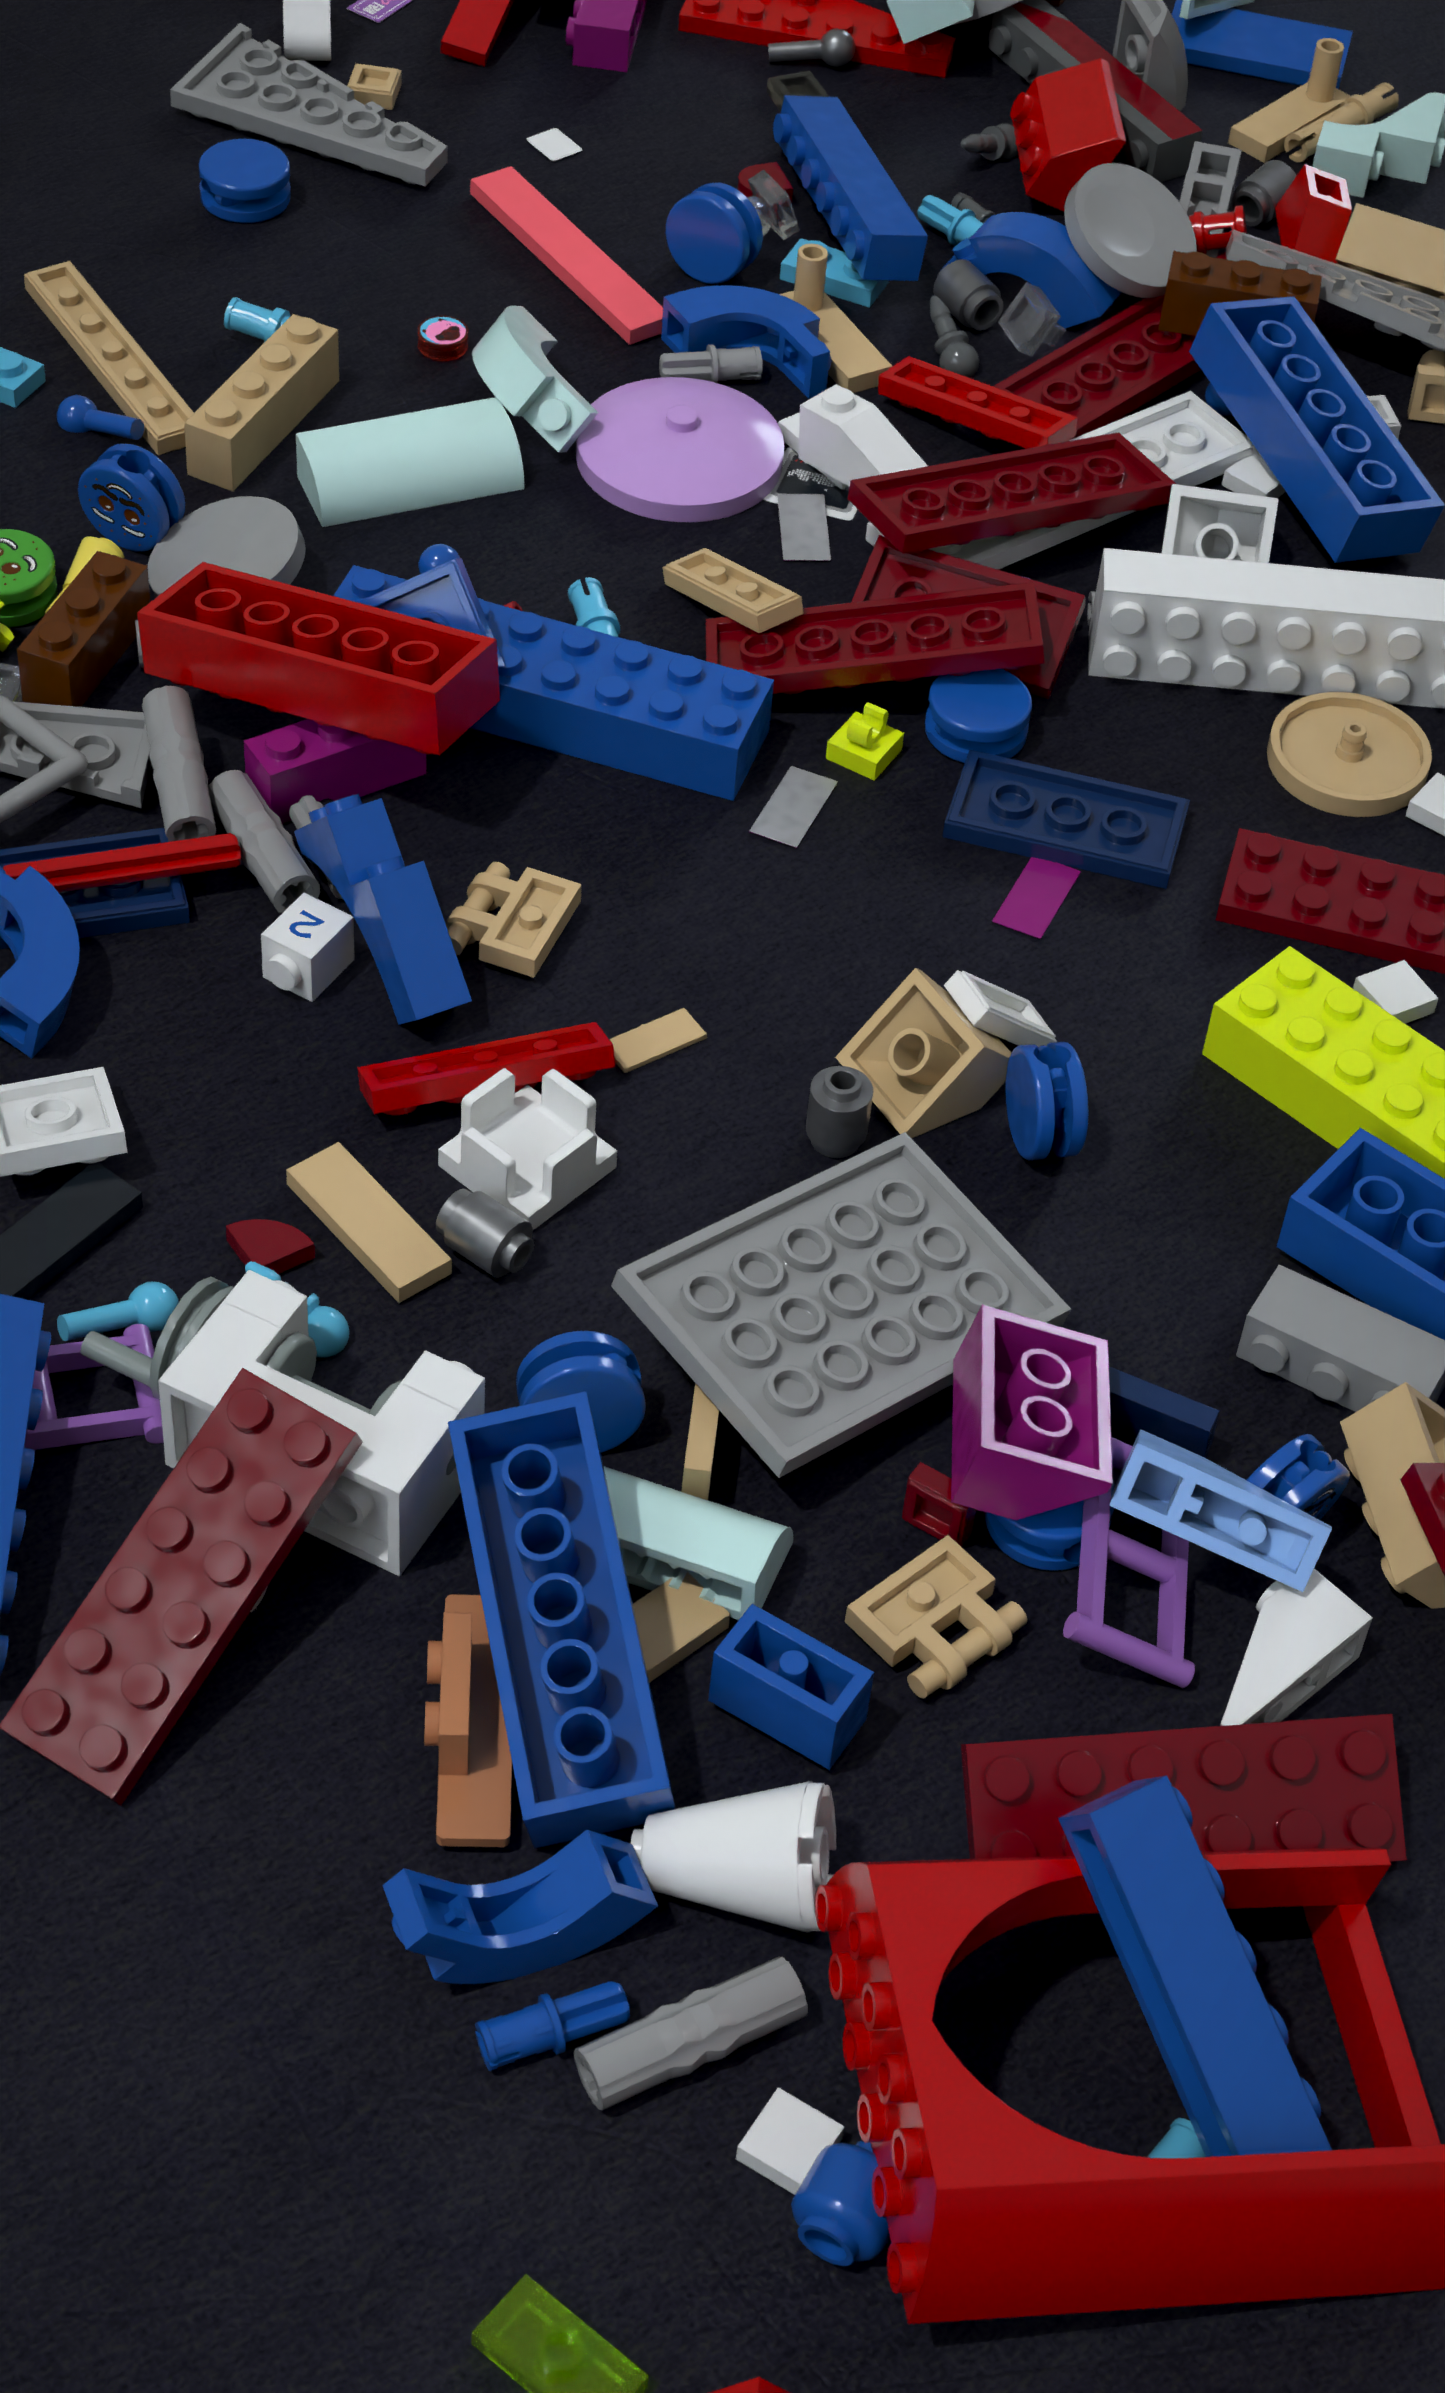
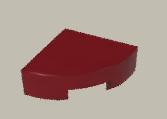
M267 1219L244 1220L226 1225V1240L245 1266L248 1262L252 1261L280 1274L315 1258L314 1242L302 1231L291 1225Z

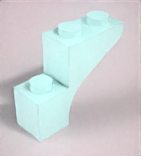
M1437 92L1428 93L1384 120L1372 124L1348 125L1324 121L1312 167L1346 179L1349 195L1363 198L1368 180L1378 181L1379 175L1426 184L1430 166L1440 167L1444 152L1445 94Z

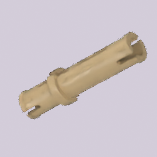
M1381 83L1364 95L1354 94L1344 100L1340 108L1302 129L1288 134L1284 141L1286 153L1297 146L1302 148L1291 154L1289 158L1295 162H1302L1316 152L1324 121L1348 125L1372 124L1375 119L1394 111L1399 103L1397 92L1385 99L1382 98L1383 95L1392 91L1394 87L1389 83Z

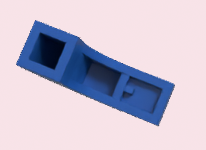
M1007 212L990 216L971 237L963 240L953 248L952 251L955 255L946 263L948 265L956 260L964 259L970 261L984 275L994 272H1005L1023 278L1032 284L1044 297L1061 330L1100 317L1121 294V291L1101 280L1083 262L1069 238L1066 226L1050 218L1032 213Z
M733 285L698 287L664 296L661 339L674 353L706 351L709 344H714L716 349L759 346L762 360L779 368L808 399L825 391L827 387L831 356L827 346L818 340L820 318L798 302L770 291Z
M0 866V937L7 943L16 961L0 978V1037L32 1059L56 1033L67 1012L79 963V937L70 909L55 887L42 874L29 866L14 880Z
M588 1829L542 1864L520 1875L502 1881L480 1885H464L404 1868L382 1885L393 1913L392 1926L398 1939L405 1946L406 1950L425 1955L435 1981L454 1984H482L505 1981L564 1964L609 1942L658 1907L633 1845Z

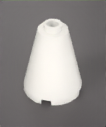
M808 1781L650 1814L646 1818L644 1829H634L630 1844L635 1849L652 1891L807 1933L810 1931H820L815 1915V1897L819 1885H827L833 1876L828 1874L829 1850H836L835 1809L829 1785Z

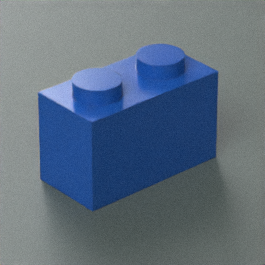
M751 1604L713 1652L708 1701L830 1770L867 1719L874 1672L756 1605Z

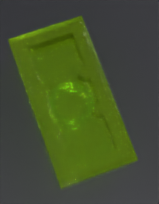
M527 2274L520 2279L472 2331L471 2344L529 2393H643L648 2387L649 2376Z

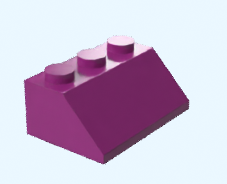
M982 1304L953 1359L951 1502L979 1511L1019 1520L1108 1493L1113 1484L1108 1340Z

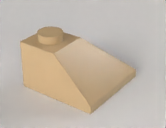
M915 968L835 1058L842 1066L859 1070L869 1078L873 1086L872 1102L899 1134L906 1132L910 1138H914L980 1110L1006 1082V1071L1011 1052L997 1036L974 1027L952 996L923 971Z

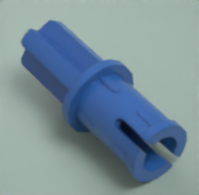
M612 1981L552 2000L545 1993L538 1996V2003L503 2016L500 2015L485 2021L476 2022V2038L487 2069L492 2071L498 2067L513 2063L515 2060L553 2049L556 2055L564 2053L566 2051V2042L625 2023L630 2018L629 2003L621 1984Z

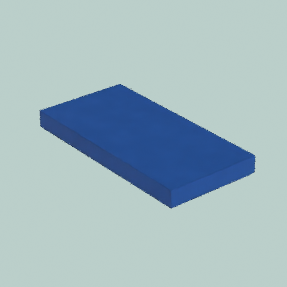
M1176 0L1172 17L1178 26L1184 43L1187 64L1302 86L1309 81L1317 41L1323 38H1332L1344 45L1336 88L1339 89L1353 31L1232 8L1185 19L1180 17L1183 0Z

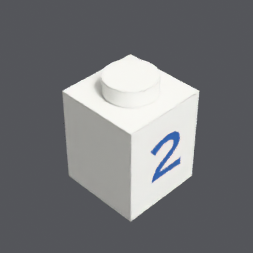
M303 893L261 934L263 978L271 981L280 989L289 990L313 1002L354 960V917Z

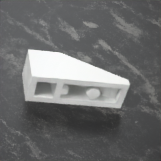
M835 384L800 405L798 459L847 486H850V480L928 466L874 404L853 394L849 389Z
M1313 1569L1303 1592L1276 1580L1266 1589L1256 1605V1610L1260 1613L1220 1726L1281 1722L1359 1658L1372 1617L1316 1569Z

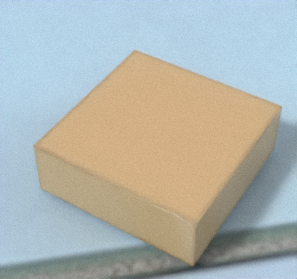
M355 64L347 86L354 90V99L366 105L373 101L384 109L392 110L402 85L401 70Z

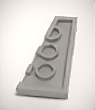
M12 701L86 756L88 760L86 771L61 787L142 808L152 766L143 712ZM0 722V771L30 778L55 763Z

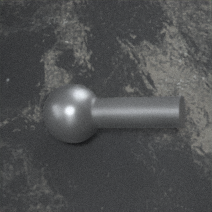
M832 29L826 32L821 40L768 43L769 63L823 59L830 66L841 67L852 60L855 54V42L847 31Z

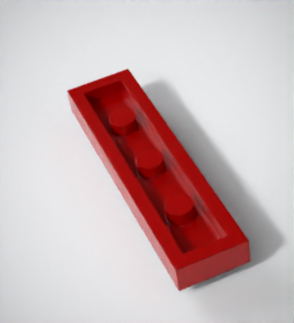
M910 356L879 375L878 394L897 400L904 407L918 408L940 416L945 422L959 423L978 430L984 436L991 439H1002L1028 449L1067 442L1076 436V416Z
M596 1022L361 1066L357 1067L360 1091L373 1113L403 1115L414 1111L418 1105L438 1101L461 1103L465 1095L503 1068H506L515 1075V1092H518L527 1084L532 1088L535 1087L537 1082L542 1081V1076L551 1069L557 1070L569 1080H582L593 1076L597 1070L615 1067L613 1043Z

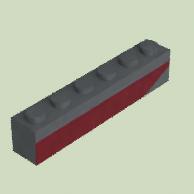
M1021 0L993 13L988 48L1030 84H1032L1036 77L1099 58L1109 62L1126 139L1125 144L1116 157L1125 165L1146 172L1160 183L1186 175L1194 142H1201L1203 132L1201 128L1045 0Z

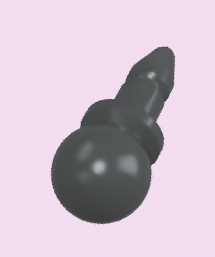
M1004 123L986 127L981 134H971L960 143L961 147L972 154L981 153L987 160L1009 159L1019 156L1017 145L1015 144L1014 126L1012 124Z
M932 296L930 299V317L935 324L934 327L939 337L934 345L936 353L940 355L939 366L971 378L979 368L978 353L973 346L968 344L969 337L967 333L957 330L954 320L951 318L949 308L939 297Z

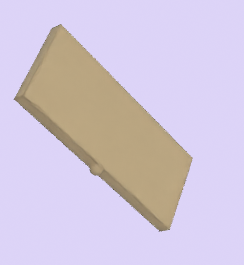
M682 1008L649 1023L641 1024L639 1027L609 1040L613 1043L615 1063L624 1073H627L707 1038V1033L688 1011Z

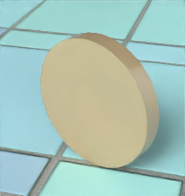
M1326 692L1298 699L1278 714L1269 737L1267 760L1277 781L1290 794L1302 802L1337 815L1373 817L1389 814L1409 805V801L1425 786L1431 766L1432 752L1429 740L1421 727L1406 713L1393 705L1362 694Z

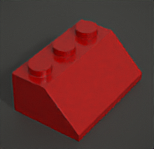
M1101 58L1036 77L1026 93L1021 92L1016 97L1011 108L1010 117L1014 126L1015 144L1018 149L1020 171L1022 172L1026 195L1063 212L1068 193L1080 178L1097 165L1112 163L1126 142L1109 62Z

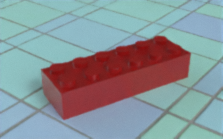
M201 562L137 612L144 672L146 674L170 680V682L176 685H189L214 692L223 698L239 699L264 706L273 712H285L314 720L317 724L323 726H336L361 733L373 740H386L411 747L423 754H436L440 756L500 701L497 639L206 562Z

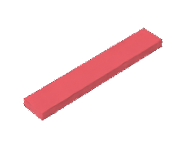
M512 166L470 179V194L629 345L662 334L663 307Z

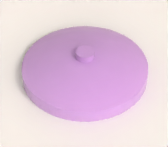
M663 377L645 379L625 384L607 392L591 404L598 414L576 439V461L579 471L587 484L597 494L625 511L662 521L704 522L741 513L761 502L776 486L782 472L784 439L781 429L773 416L761 404L742 392L722 384L694 378Z

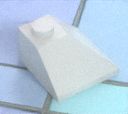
M1172 484L1161 553L1269 563L1279 498Z

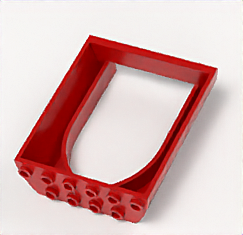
M1328 1848L1201 1852L1203 1858L1208 1860L1217 1870L1223 1882L1225 1890L1223 1903L1226 1909L1303 1906L1375 2148L1197 2158H1148L1119 2154L1071 2140L1036 2124L1009 2107L986 2089L963 2066L947 2046L932 2022L936 1994L940 1984L967 1955L987 1941L1008 1930L1034 1921L1057 1916L1099 1913L1075 1856L856 1862L847 1864L839 1869L828 1881L827 1885H819L815 1897V1915L820 1931L829 1933L833 1952L829 1962L830 1990L835 2000H842L847 2021L843 2031L844 2060L849 2070L857 2071L861 2090L857 2105L858 2130L864 2143H871L878 2164L872 2177L873 2204L877 2215L887 2218L891 2238L887 2254L888 2279L892 2291L895 2294H902L908 2324L1445 2289V2144L1440 2143L1366 1907L1367 1901L1391 1866L1387 1850L1382 1848Z

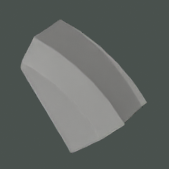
M1122 0L1113 57L1176 109L1181 111L1186 105L1188 70L1184 43L1175 20L1163 0Z

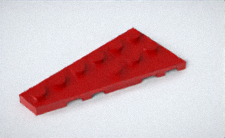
M685 0L679 14L678 31L768 46V43L821 40L826 32L832 29H842L847 31L855 42V54L851 60L852 62L942 78L946 77L953 56L955 38L935 31L904 44L892 14L855 0Z

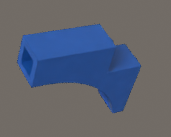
M355 794L325 804V807L309 812L311 823L294 831L300 851L327 875L356 920L382 977L398 1025L416 1021L471 1002L472 999L425 862L421 861L405 867L382 798L362 804L360 795Z

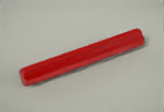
M228 833L10 864L4 866L3 870L15 880L31 866L42 874L59 893L237 867L241 862V851L237 837L234 834Z

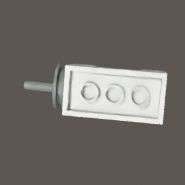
M251 1270L247 1271L235 1287L229 1286L213 1277L198 1281L182 1297L169 1316L157 1341L153 1358L95 1331H90L86 1335L80 1350L81 1355L151 1388L153 1397L160 1400L165 1464L172 1468L176 1466L242 1368L356 1432L363 1443L304 1531L397 1576H401L461 1493L448 1422L484 1414L485 1377L474 1373L469 1367L460 1362L447 1361L426 1350L405 1378L391 1384L378 1397L371 1409L311 1382L316 1365L317 1350L313 1338L309 1337L307 1296L299 1293L286 1282L273 1281Z

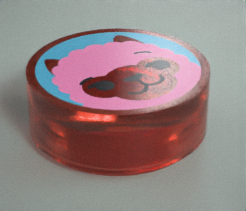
M451 316L427 318L418 326V349L423 355L433 360H455L464 355L468 350V327L460 319Z

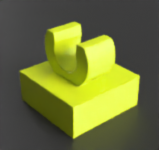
M867 702L864 705L863 714L855 711L827 742L826 759L871 780H875L902 750L904 733L886 725L888 720L887 710Z

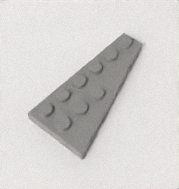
M239 23L170 89L171 106L191 112L194 116L210 118L232 125L238 130L251 131L273 138L279 143L292 144L315 151L321 156L334 157L353 163L365 170L388 174L400 178L409 184L426 186L447 164V145L408 122H392L384 117V108L373 101L366 105L354 99L353 89L304 60H288L281 55V47L270 40L263 42V44L252 38L251 29L242 23Z
M1233 229L1226 247V260H1249L1261 266L1284 270L1295 268L1304 270L1309 274L1322 276L1320 299L1375 321L1374 327L1380 331L1395 336H1402L1404 333L1421 340L1424 345L1445 352V300Z

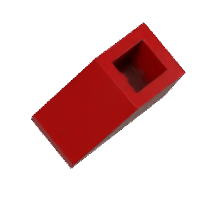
M1304 164L1275 207L1281 246L1336 264V256L1352 212L1347 182L1344 178Z

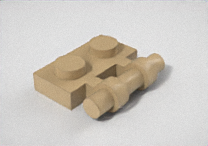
M492 862L485 872L478 873L467 889V901L463 906L456 907L445 923L456 956L463 952L466 945L480 941L479 960L534 978L581 902L582 884L529 867L525 869L517 882L509 879L510 871L508 867L500 862ZM498 906L501 907L497 915L487 913L488 911L495 910Z
M947 1535L849 1604L846 1610L845 1623L891 1667H894L912 1653L923 1662V1665L909 1674L907 1681L911 1690L918 1697L924 1699L939 1688L951 1689L966 1677L967 1667L983 1655L995 1656L1008 1647L1012 1642V1634L1026 1625L1027 1616L1016 1602L1010 1601L997 1611L985 1602L987 1598L993 1595L996 1578ZM959 1620L968 1629V1632L952 1644H949L939 1633Z

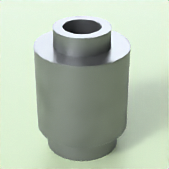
M1270 160L1237 186L1235 195L1232 198L1233 211L1235 206L1243 205L1247 226L1267 224L1276 217L1275 207L1295 179V172L1282 161Z
M964 259L956 260L946 265L939 272L934 284V296L939 297L949 308L950 313L963 326L974 328L975 330H985L996 323L1003 311L1000 291L970 261Z
M833 1066L821 1070L812 1079L806 1132L813 1147L822 1155L831 1158L850 1156L863 1144L867 1137L873 1086L869 1078L859 1070L846 1066Z
M464 1188L457 1190L444 1203L436 1220V1230L444 1236V1242L448 1247L497 1278L509 1272L515 1273L527 1263L534 1249V1241L531 1239L533 1233L531 1223L482 1191L472 1193Z

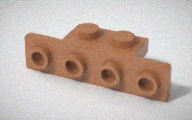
M451 1594L445 1599L442 1641H428L427 1684L441 1685L440 1702H426L424 1746H439L436 1842L440 1846L506 1847L510 1843L512 1758L481 1595Z

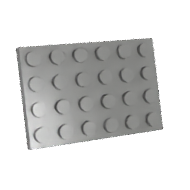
M906 1132L618 1269L611 1285L778 1478L952 1385L953 1359L982 1304L1059 1327L1064 1324L1071 1311V1308Z

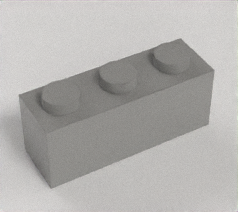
M1278 1265L1248 1312L1236 1353L1237 1357L1254 1364L1263 1371L1276 1374L1314 1392L1323 1399L1336 1402L1355 1412L1404 1382L1435 1403L1445 1387V1340L1282 1265Z

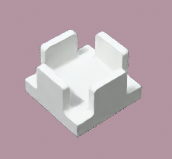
M503 1068L463 1097L461 1102V1131L438 1149V1166L472 1192L482 1191L530 1222L534 1230L614 1170L617 1166V1150L598 1137L595 1132V1099L557 1070L551 1069L542 1076V1093L540 1094L528 1084L515 1093V1075L506 1068Z

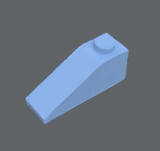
M1141 1429L1113 1489L1109 1506L1301 1592L1304 1591L1332 1530L1330 1525L1212 1461Z

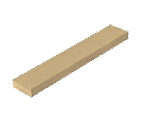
M71 261L24 274L26 291L124 414L143 421V437L156 454L162 455L186 447L184 423L194 412Z

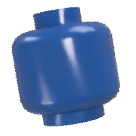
M859 2141L856 2145L837 2143L824 2147L816 2157L792 2199L793 2216L799 2226L797 2232L801 2242L812 2253L835 2265L847 2266L851 2265L853 2261L860 2262L875 2259L884 2249L890 2238L887 2218L879 2217L873 2204L872 2177L878 2164L871 2143Z

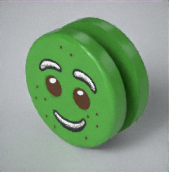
M0 529V601L5 604L0 610V623L8 628L23 626L43 617L47 608L57 597L55 559L51 548L39 537L20 530Z

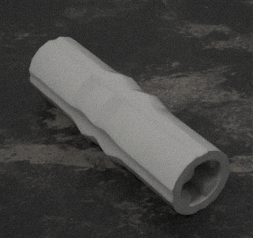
M177 686L155 688L143 698L142 708L150 746L149 756L154 769L153 778L159 795L168 842L214 836L216 826L208 790V776L204 767V755L199 743L189 693Z
M229 770L216 776L208 785L212 810L226 832L237 837L244 866L256 877L276 910L283 913L303 893L318 899L320 884L296 849L292 835L284 829L280 817L269 808L248 774L240 770Z
M779 1956L713 1987L695 1990L679 2002L663 2005L638 2021L576 2048L574 2057L578 2073L593 2104L596 2105L598 2110H604L669 2079L688 2075L704 2063L723 2059L737 2048L806 2017L808 2014V2004L796 1972L784 1957Z

